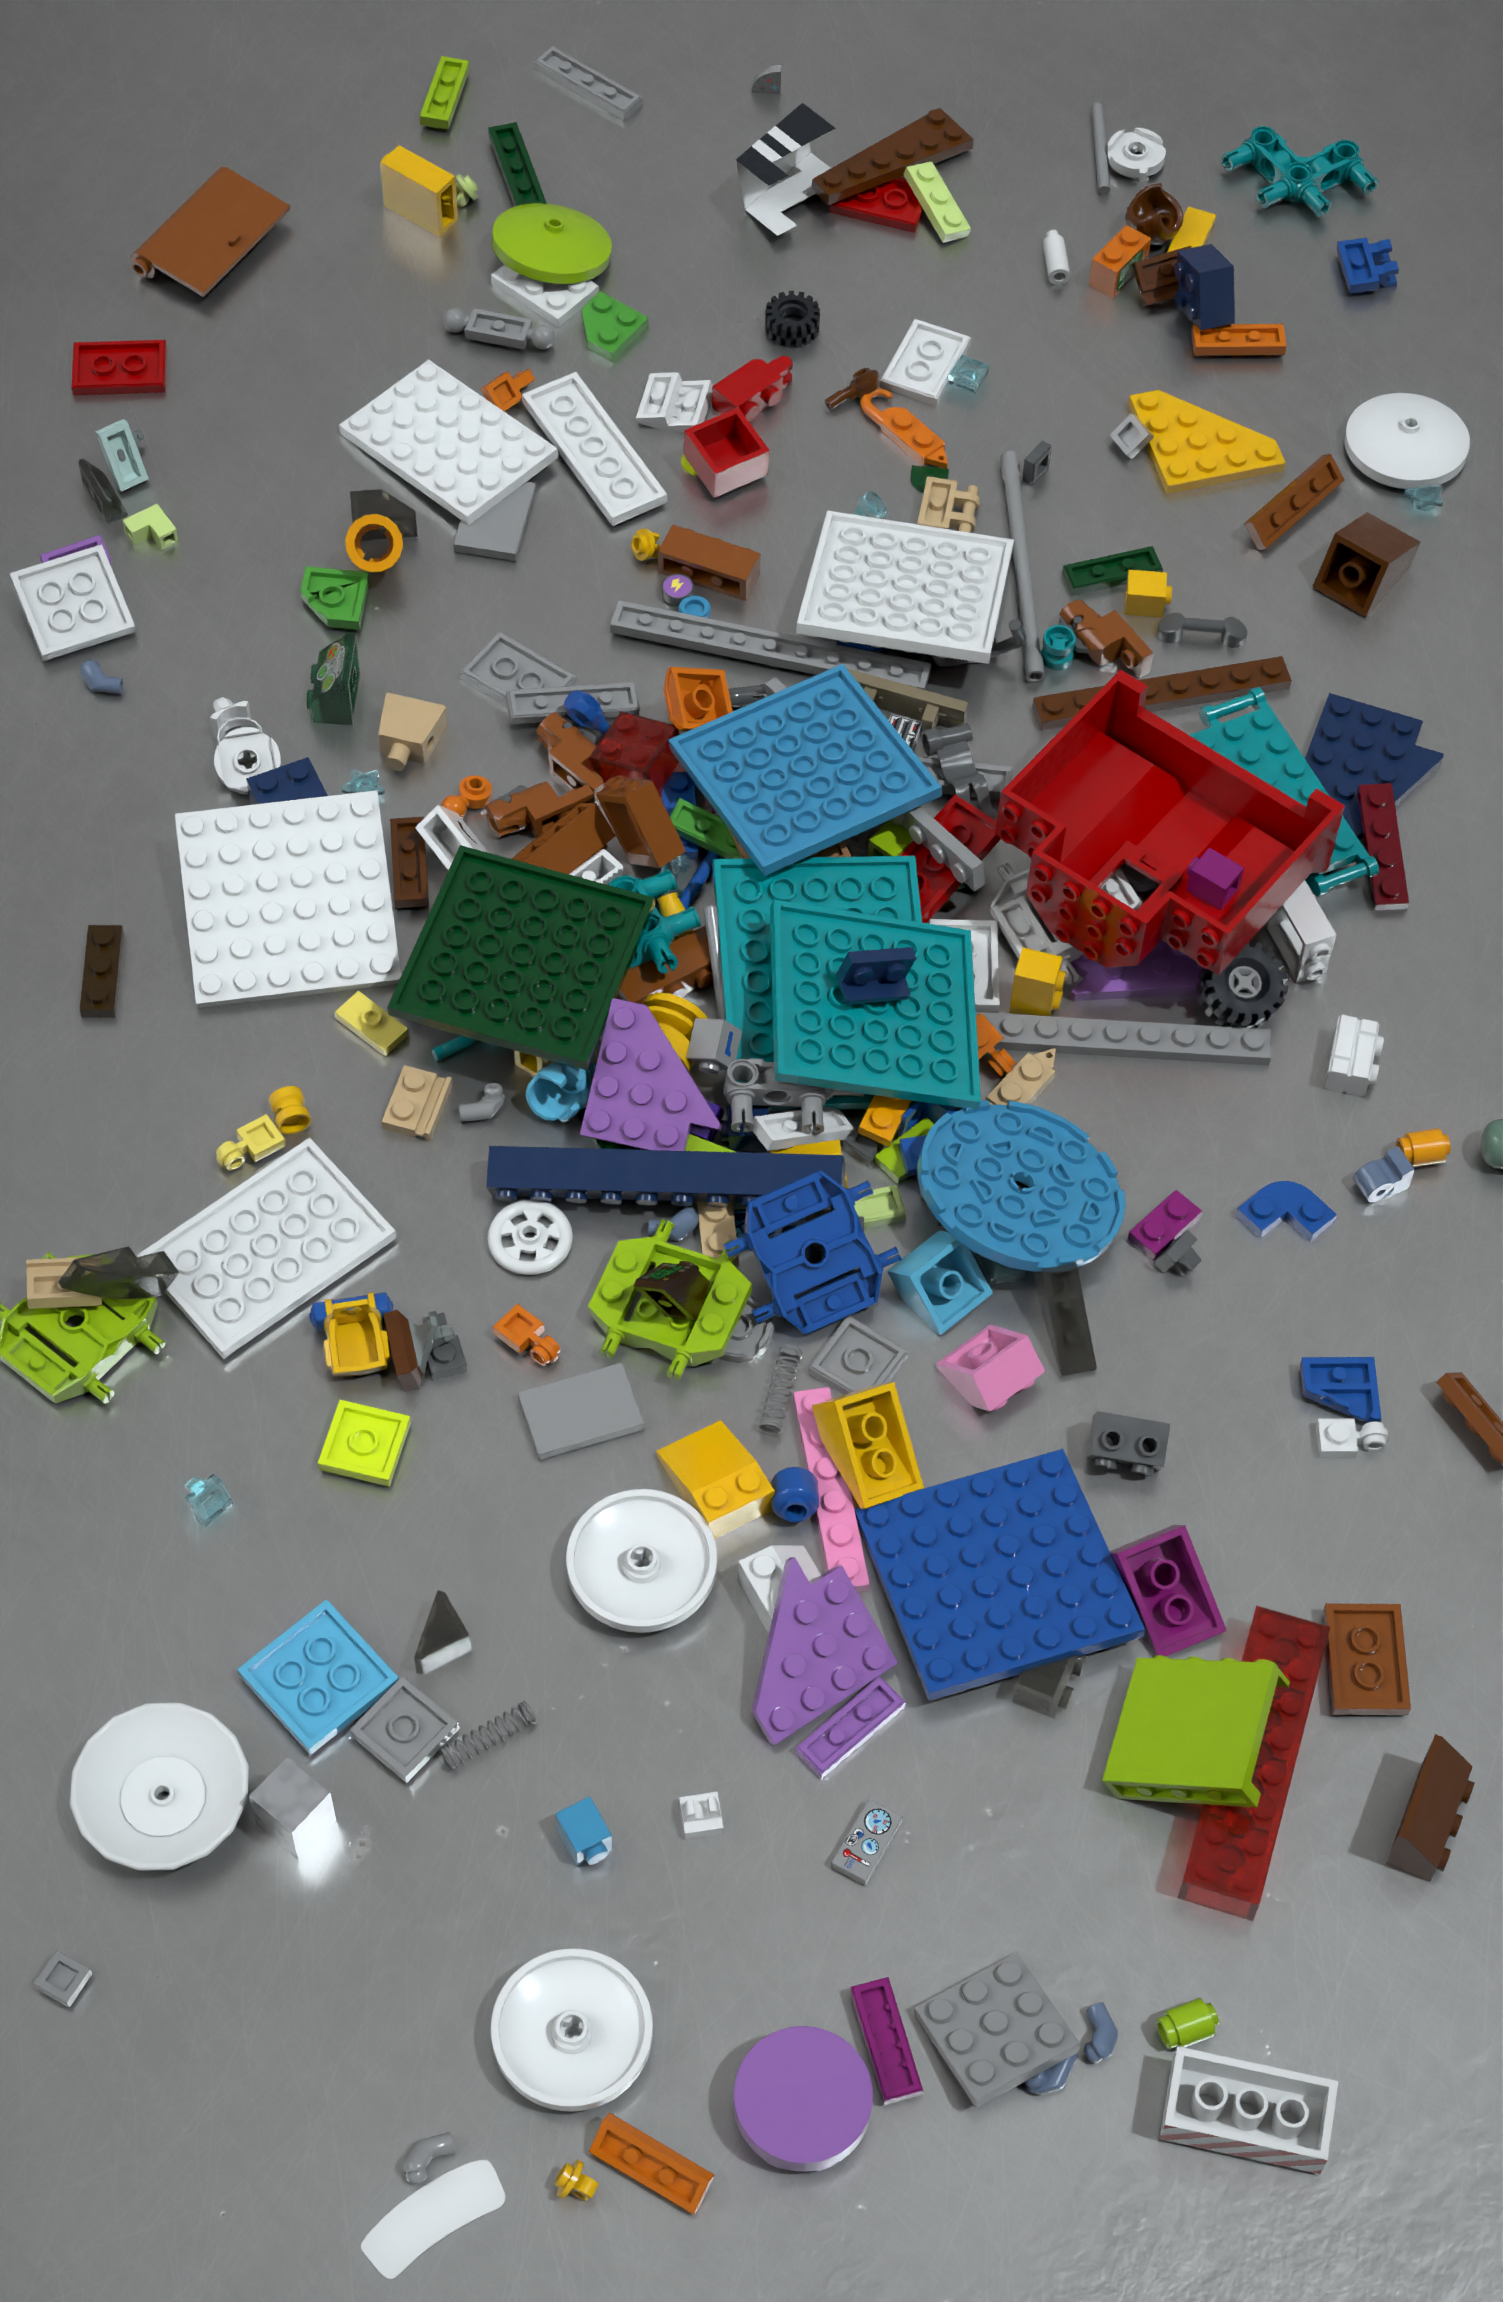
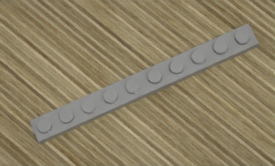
M618 600L610 623V633L816 675L844 664L846 668L926 690L931 673L930 663Z
M776 677L765 683L767 696L787 688ZM919 806L891 819L896 825H902L917 844H923L938 863H944L960 883L965 882L974 891L985 885L983 862L922 807Z
M981 1012L1002 1035L1003 1039L994 1046L995 1049L1000 1050L1004 1048L1005 1050L1043 1052L1055 1048V1053L1265 1066H1269L1271 1060L1270 1029Z

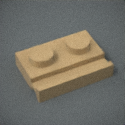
M404 1065L381 1121L382 1129L411 1137H416L417 1135L425 1137L426 1141H431L452 1087V1077L447 1076L445 1079L437 1077L436 1073Z
M100 1256L26 1260L28 1309L102 1305Z

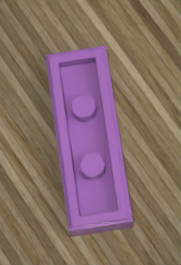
M879 1676L796 1747L795 1753L822 1779L903 1710L906 1702Z

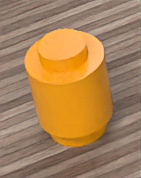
M1439 1128L1405 1133L1404 1137L1396 1139V1147L1399 1146L1413 1167L1444 1163L1446 1155H1449L1451 1152L1449 1137L1447 1134H1443Z

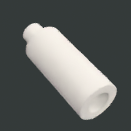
M1050 230L1043 241L1048 278L1052 284L1061 285L1070 279L1065 241L1058 234V231Z

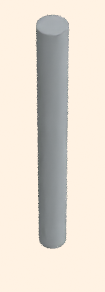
M1097 102L1092 104L1091 110L1098 191L1100 194L1106 195L1110 192L1104 113L1103 105Z
M707 906L703 908L718 1017L725 1020L717 906Z

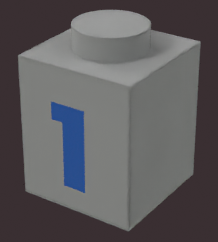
M695 1018L686 1058L699 1066L698 1070L704 1073L718 1074L719 1070H728L731 1062L736 1060L742 1031L724 1019Z

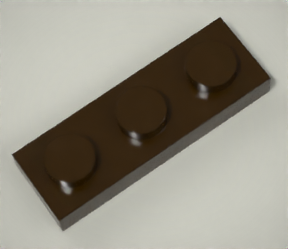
M88 925L80 1000L81 1018H116L124 938L122 925Z

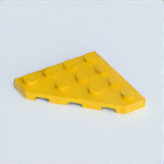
M1160 390L1129 395L1128 405L1131 412L1141 420L1154 436L1146 447L1166 494L1283 472L1285 470L1286 462L1276 440Z

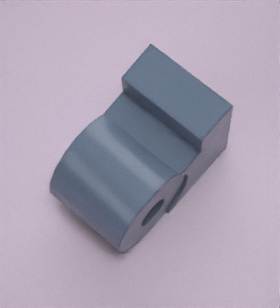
M1399 1146L1387 1151L1385 1157L1363 1165L1354 1174L1353 1180L1369 1202H1376L1409 1188L1415 1169Z

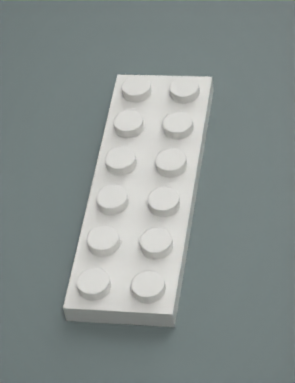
M577 372L522 394V403L553 446L558 448L559 454L612 526L667 503V493Z

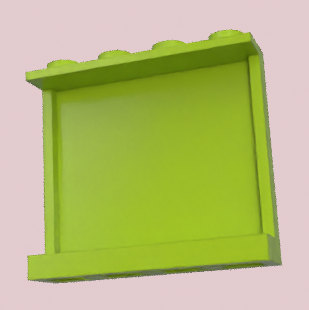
M1155 1655L1153 1658H1137L1102 1781L1118 1799L1257 1807L1261 1793L1251 1782L1275 1689L1276 1687H1289L1290 1681L1274 1662L1266 1659H1258L1255 1662H1242L1232 1658H1222L1220 1661L1193 1656L1187 1657V1659H1170L1161 1655Z

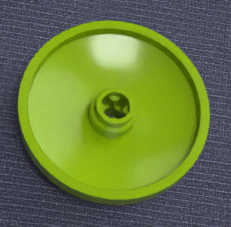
M542 203L519 205L499 215L492 229L491 244L494 253L500 261L513 271L534 280L555 284L584 282L600 275L607 268L610 261L612 243L607 231L588 215L565 206Z

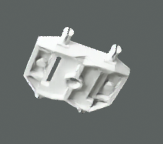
M1004 863V867L1000 865L997 868V873L1001 876L1004 884L990 906V913L994 920H997V925L1019 959L1022 947L1063 957L1061 971L1066 972V983L1072 984V980L1075 983L1079 979V975L1070 962L1080 958V955H1083V953L1070 944L1061 942L1054 934L1052 935L1056 942L1051 943L1022 895L1026 893L1030 868L1015 875L1009 863ZM1120 868L1101 887L1102 890L1136 911L1143 904Z

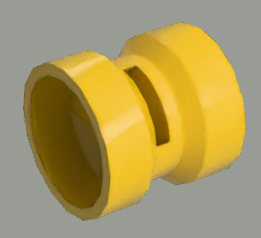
M285 1086L275 1090L269 1096L268 1100L271 1110L277 1114L275 1123L280 1133L286 1135L296 1134L310 1126L311 1117L308 1109L303 1106L305 1099L299 1087Z

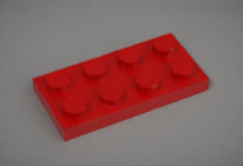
M956 794L934 817L939 824L981 861L1001 840L995 834L997 821ZM913 841L900 856H915L922 923H927L962 883L954 877L952 871L944 863H938L923 844L919 845Z

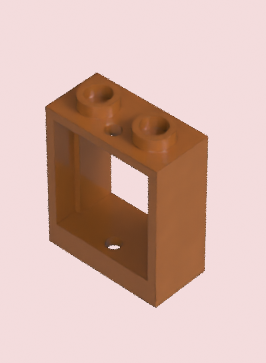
M619 775L604 783L605 788L596 793L630 864L661 868L686 852L652 780H643L637 777L626 778Z

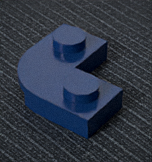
M1278 1181L1266 1185L1239 1206L1236 1211V1216L1260 1238L1286 1219L1310 1242L1331 1226L1337 1217V1214L1311 1190L1291 1181Z

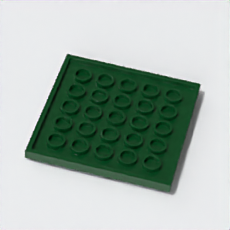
M460 845L387 1006L388 1015L588 1070L606 1026L612 998L617 999L655 907V898Z

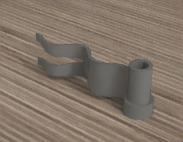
M966 723L942 730L937 728L923 730L922 743L927 756L937 754L944 779L953 786L956 795L970 803L969 785H972L981 811L997 821V815L991 804L986 779L983 774L977 772L968 743L973 741L969 724Z

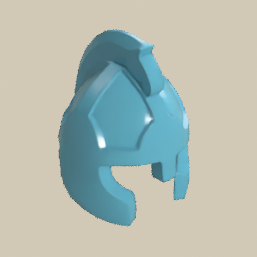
M559 1062L550 1063L540 1069L530 1081L526 1090V1099L532 1111L544 1120H560L564 1123L573 1118L588 1101L592 1085L591 1075L595 1073L596 1068L595 1063L591 1062L588 1070Z

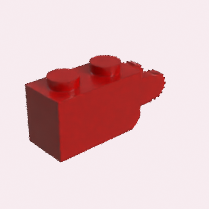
M780 356L768 364L762 359L749 361L712 386V408L721 415L739 407L748 421L753 420L757 414L769 406L777 404L782 398V390L792 383V373H790V370L793 368V362L791 357Z

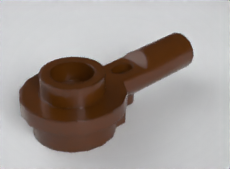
M869 368L857 371L853 375L854 379L848 387L837 391L824 400L827 408L831 411L848 399L853 400L856 397H863L865 394L877 389L880 385L878 371L870 370Z

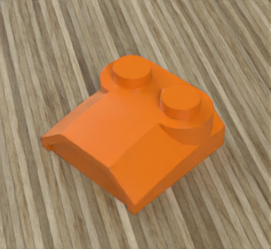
M669 667L667 669L663 692L669 721L679 731H690L733 712L724 670Z

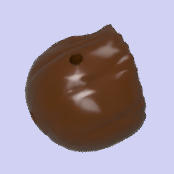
M1161 183L1145 186L1144 189H1141L1135 195V198L1132 199L1127 207L1125 220L1128 226L1150 237V245H1163L1179 232L1183 225L1184 215L1178 201L1163 189Z

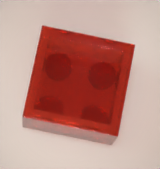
M621 711L589 757L593 771L601 776L604 783L619 775L626 778L637 777L638 779L652 780L659 793L679 764V761L669 748V739L680 735L679 730L669 723Z

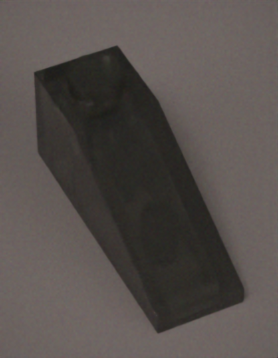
M1077 1262L1041 1269V1272H1034L1041 1311L1060 1375L1064 1376L1097 1369Z

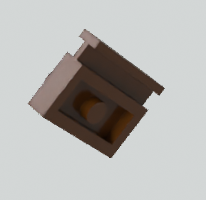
M1191 246L1132 263L1138 289L1142 295L1143 306L1175 297V293L1178 291V280L1174 272V265L1178 262L1177 251L1192 248Z

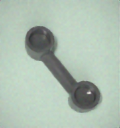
M1180 613L1166 615L1160 620L1157 628V636L1166 643L1178 642L1182 638L1183 630L1221 633V641L1230 648L1243 646L1248 633L1245 625L1234 617H1227L1224 620L1184 618Z

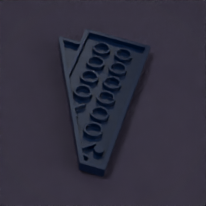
M1329 693L1305 760L1329 796L1345 805L1343 817L1360 840L1363 838L1357 797L1358 786L1392 783L1396 807L1441 766L1444 754L1415 745L1422 727V720Z

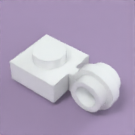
M1318 1419L1316 1424L1319 1458H1356L1358 1453L1357 1445H1364V1449L1368 1451H1379L1384 1449L1389 1441L1388 1430L1380 1422H1368L1362 1426L1360 1432H1356L1355 1419Z

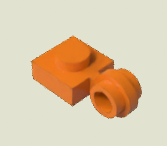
M980 1012L976 1016L978 1059L988 1052L992 1058L987 1062L1002 1077L1005 1073L1008 1074L1013 1070L1012 1067L1016 1062L1004 1048L999 1052L995 1050L994 1046L1003 1037Z
M516 1304L493 1326L494 1335L517 1353L521 1354L529 1345L532 1346L530 1354L538 1364L546 1366L547 1364H553L558 1359V1353L561 1351L558 1343L548 1335L544 1338L539 1337L545 1331L544 1323L519 1304Z

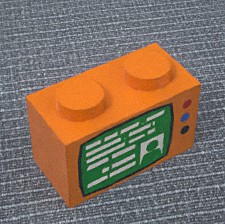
M1126 225L1092 258L1089 285L1114 298L1135 277L1132 263L1148 258L1151 238Z

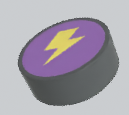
M673 574L666 577L662 582V597L668 604L679 606L684 598L693 596V582L685 575Z

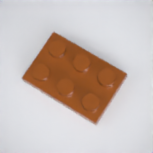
M1325 1603L1323 1613L1332 1715H1409L1411 1703L1401 1604Z

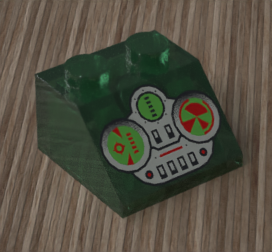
M349 632L320 650L317 664H312L311 684H314L313 690L307 691L306 704L307 709L312 710L314 723L353 725L360 681L356 633Z

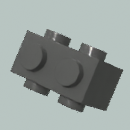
M1097 1411L1092 1417L1086 1459L1095 1460V1466L1100 1468L1117 1469V1464L1132 1466V1473L1152 1476L1154 1470L1159 1471L1164 1468L1170 1424ZM1106 1437L1113 1441V1446L1107 1444ZM1142 1444H1146L1149 1447V1452L1143 1449Z

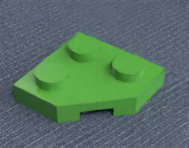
M601 291L582 308V321L588 349L611 362L648 327L647 316Z
M306 566L300 590L301 599L328 627L360 630L370 582L369 572Z

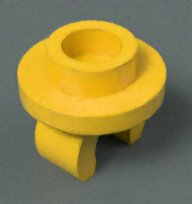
M639 529L635 533L631 541V549L638 560L647 561L651 557L658 558V550L661 545H657L656 542L660 537L659 534L651 532L649 529Z
M577 2159L572 2165L564 2164L555 2179L554 2185L559 2187L557 2197L562 2200L570 2192L585 2202L587 2198H592L599 2183L581 2174L584 2163Z

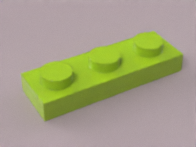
M441 56L420 113V125L449 129L470 70L469 60Z

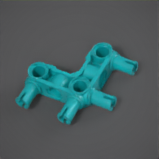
M1259 126L1252 130L1250 137L1245 139L1240 147L1221 156L1222 165L1224 168H1227L1228 172L1249 163L1271 184L1256 192L1257 201L1259 204H1262L1263 208H1267L1269 205L1284 199L1291 202L1305 203L1315 212L1317 217H1321L1322 213L1324 215L1327 214L1332 207V203L1321 194L1322 192L1347 180H1351L1367 195L1369 191L1373 192L1379 184V180L1364 167V160L1359 156V146L1351 140H1340L1324 147L1323 151L1315 155L1302 158L1301 156H1296L1286 145V141L1275 130L1267 126Z
M669 869L644 880L623 875L609 883L610 886L654 898L677 889L676 881ZM691 906L668 917L661 916L657 908L654 907L629 969L652 959L661 973H668L665 964L669 966L671 971L677 968L678 959L669 947L672 941H674V937L696 927H701L700 918L694 907Z

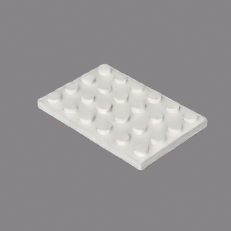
M430 360L424 362L339 424L342 436L467 525L473 523L558 458V448Z
M309 1137L137 1255L140 1265L220 1356L225 1359L395 1240L397 1236L395 1229Z

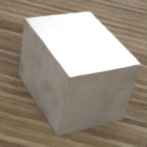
M288 1757L249 1795L256 1825L297 1860H300L336 1822L331 1793Z

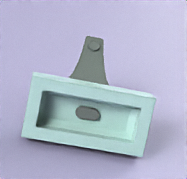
M122 419L95 431L114 483L119 491L122 492L149 479L137 445L144 439L141 429L131 432L128 422Z

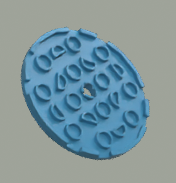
M989 1100L981 1101L977 1110L965 1107L952 1114L946 1113L932 1126L919 1153L917 1170L920 1189L936 1219L953 1237L968 1247L969 1250L1008 1268L1034 1272H1059L1090 1263L1104 1253L1113 1242L1123 1222L1126 1205L1124 1190H1120L1116 1179L1118 1171L1105 1151L1099 1153L1088 1142L1090 1136L1065 1118L1026 1103L1009 1101L1007 1105H990ZM1015 1181L1023 1182L1028 1188H1022L1021 1191L1018 1190L1019 1186Z

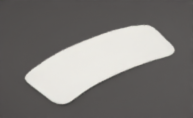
M488 2160L469 2162L448 2171L423 2186L394 2207L377 2223L362 2241V2252L382 2276L387 2279L396 2278L418 2256L441 2239L469 2222L500 2208L504 2204L506 2195L493 2165Z

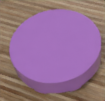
M795 2026L778 2030L756 2043L747 2053L738 2069L734 2085V2114L737 2127L751 2149L772 2166L792 2171H820L832 2167L856 2148L863 2139L869 2125L873 2102V2088L869 2071L858 2052L847 2041L832 2032L810 2026Z

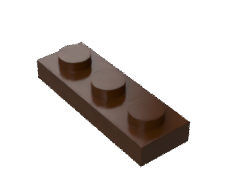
M424 817L390 819L395 908L429 906L425 840L415 828Z

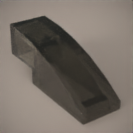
M128 1246L74 1259L58 1283L64 1289L86 1295L114 1299H141L164 1295L179 1272L165 1251L136 1257Z

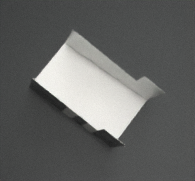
M804 103L800 104L736 159L745 210L777 236L797 226L781 212L816 194L811 189L812 179L831 169L811 153L809 143L836 128Z

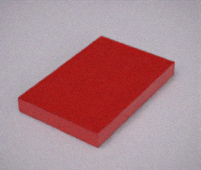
M901 177L830 205V213L916 233L924 213L907 180Z
M166 340L74 342L71 385L73 396L166 393Z

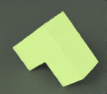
M158 504L122 520L125 534L134 546L150 538H153L161 550L179 542L176 527Z

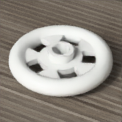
M522 1200L512 1203L498 1212L490 1224L487 1241L492 1256L503 1268L516 1274L538 1275L554 1269L563 1262L571 1249L573 1232L565 1214L554 1205L547 1202ZM524 1215L527 1219L526 1221L519 1223L517 1226L512 1224V1219ZM544 1216L553 1223L548 1228H545L537 1220ZM528 1232L536 1234L533 1238L524 1236ZM512 1235L514 1246L504 1248L502 1237ZM548 1238L558 1240L557 1246L553 1251L544 1248ZM520 1253H536L535 1261L520 1260Z

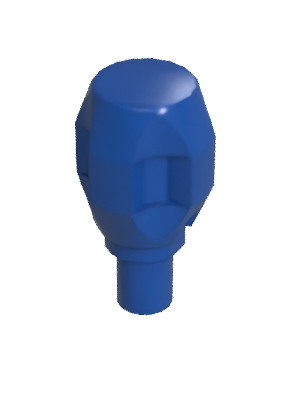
M576 690L567 696L564 702L565 710L570 719L577 725L597 730L605 738L613 733L614 728L605 721L601 706L592 695Z

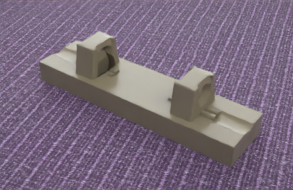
M848 669L879 709L921 720V731L936 728V725L950 728L966 724L967 701Z

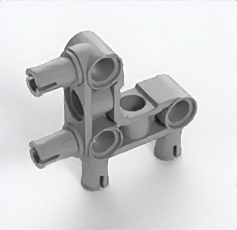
M738 1059L731 1062L728 1066L723 1089L726 1100L731 1104V1129L735 1132H740L742 1120L743 1132L752 1131L754 1129L752 1105L801 1107L802 1132L810 1134V1127L813 1125V1135L820 1134L824 1131L822 1106L829 1098H832L833 1095L864 1096V1093L774 1081V1062H765L764 1059ZM735 1080H743L747 1083H739Z

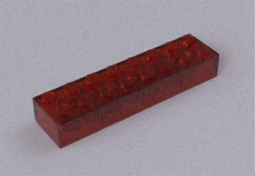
M1256 1605L1241 1661L1255 1662L1258 1659L1272 1661L1290 1681L1289 1687H1276L1252 1776L1251 1782L1261 1793L1257 1807L1202 1804L1177 1896L1178 1899L1254 1921L1265 1886L1330 1631L1329 1626Z

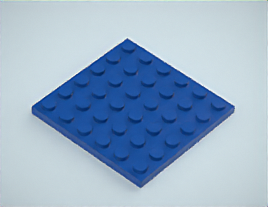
M1063 1449L903 1494L901 1497L866 1509L854 1508L859 1530L929 1701L1144 1637L1145 1628Z

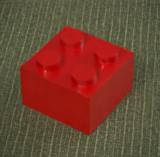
M739 407L684 430L683 455L714 498L768 475L770 450Z

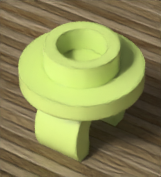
M459 174L456 176L459 181L456 182L457 206L461 208L468 203L470 197L474 201L478 198L476 191L479 188L469 175L463 177Z

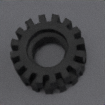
M789 291L787 296L784 292H780L779 299L774 295L771 298V302L767 303L765 309L766 334H769V339L771 341L776 339V344L780 346L785 342V347L791 348V343H795L796 348L801 347V342H804L805 345L810 344L811 339L815 340L817 333H819L820 308H818L819 304L817 301L813 302V297L810 295L804 298V292L799 291L798 295H794V291ZM798 317L802 320L797 322H790L784 320V318Z

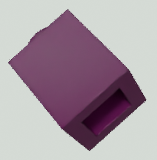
M1208 848L1201 858L1195 857L1190 863L1186 872L1189 875L1186 890L1222 910L1239 890L1244 867Z

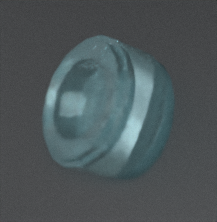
M868 491L859 498V505L855 515L863 516L864 513L866 517L879 519L887 517L886 506L875 492Z

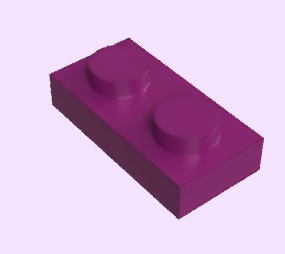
M1175 1190L1129 1231L1128 1240L1154 1261L1174 1240L1201 1219L1202 1210L1178 1190Z

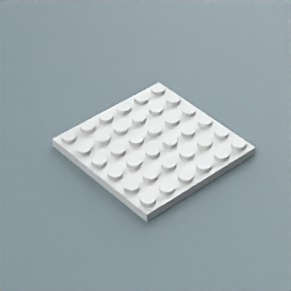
M827 511L797 620L796 634L834 639L841 642L866 644L877 648L898 649L909 653L917 652L935 655L940 658L961 659L972 663L989 664L1014 540Z
M377 790L175 814L197 1008L398 984L401 970Z

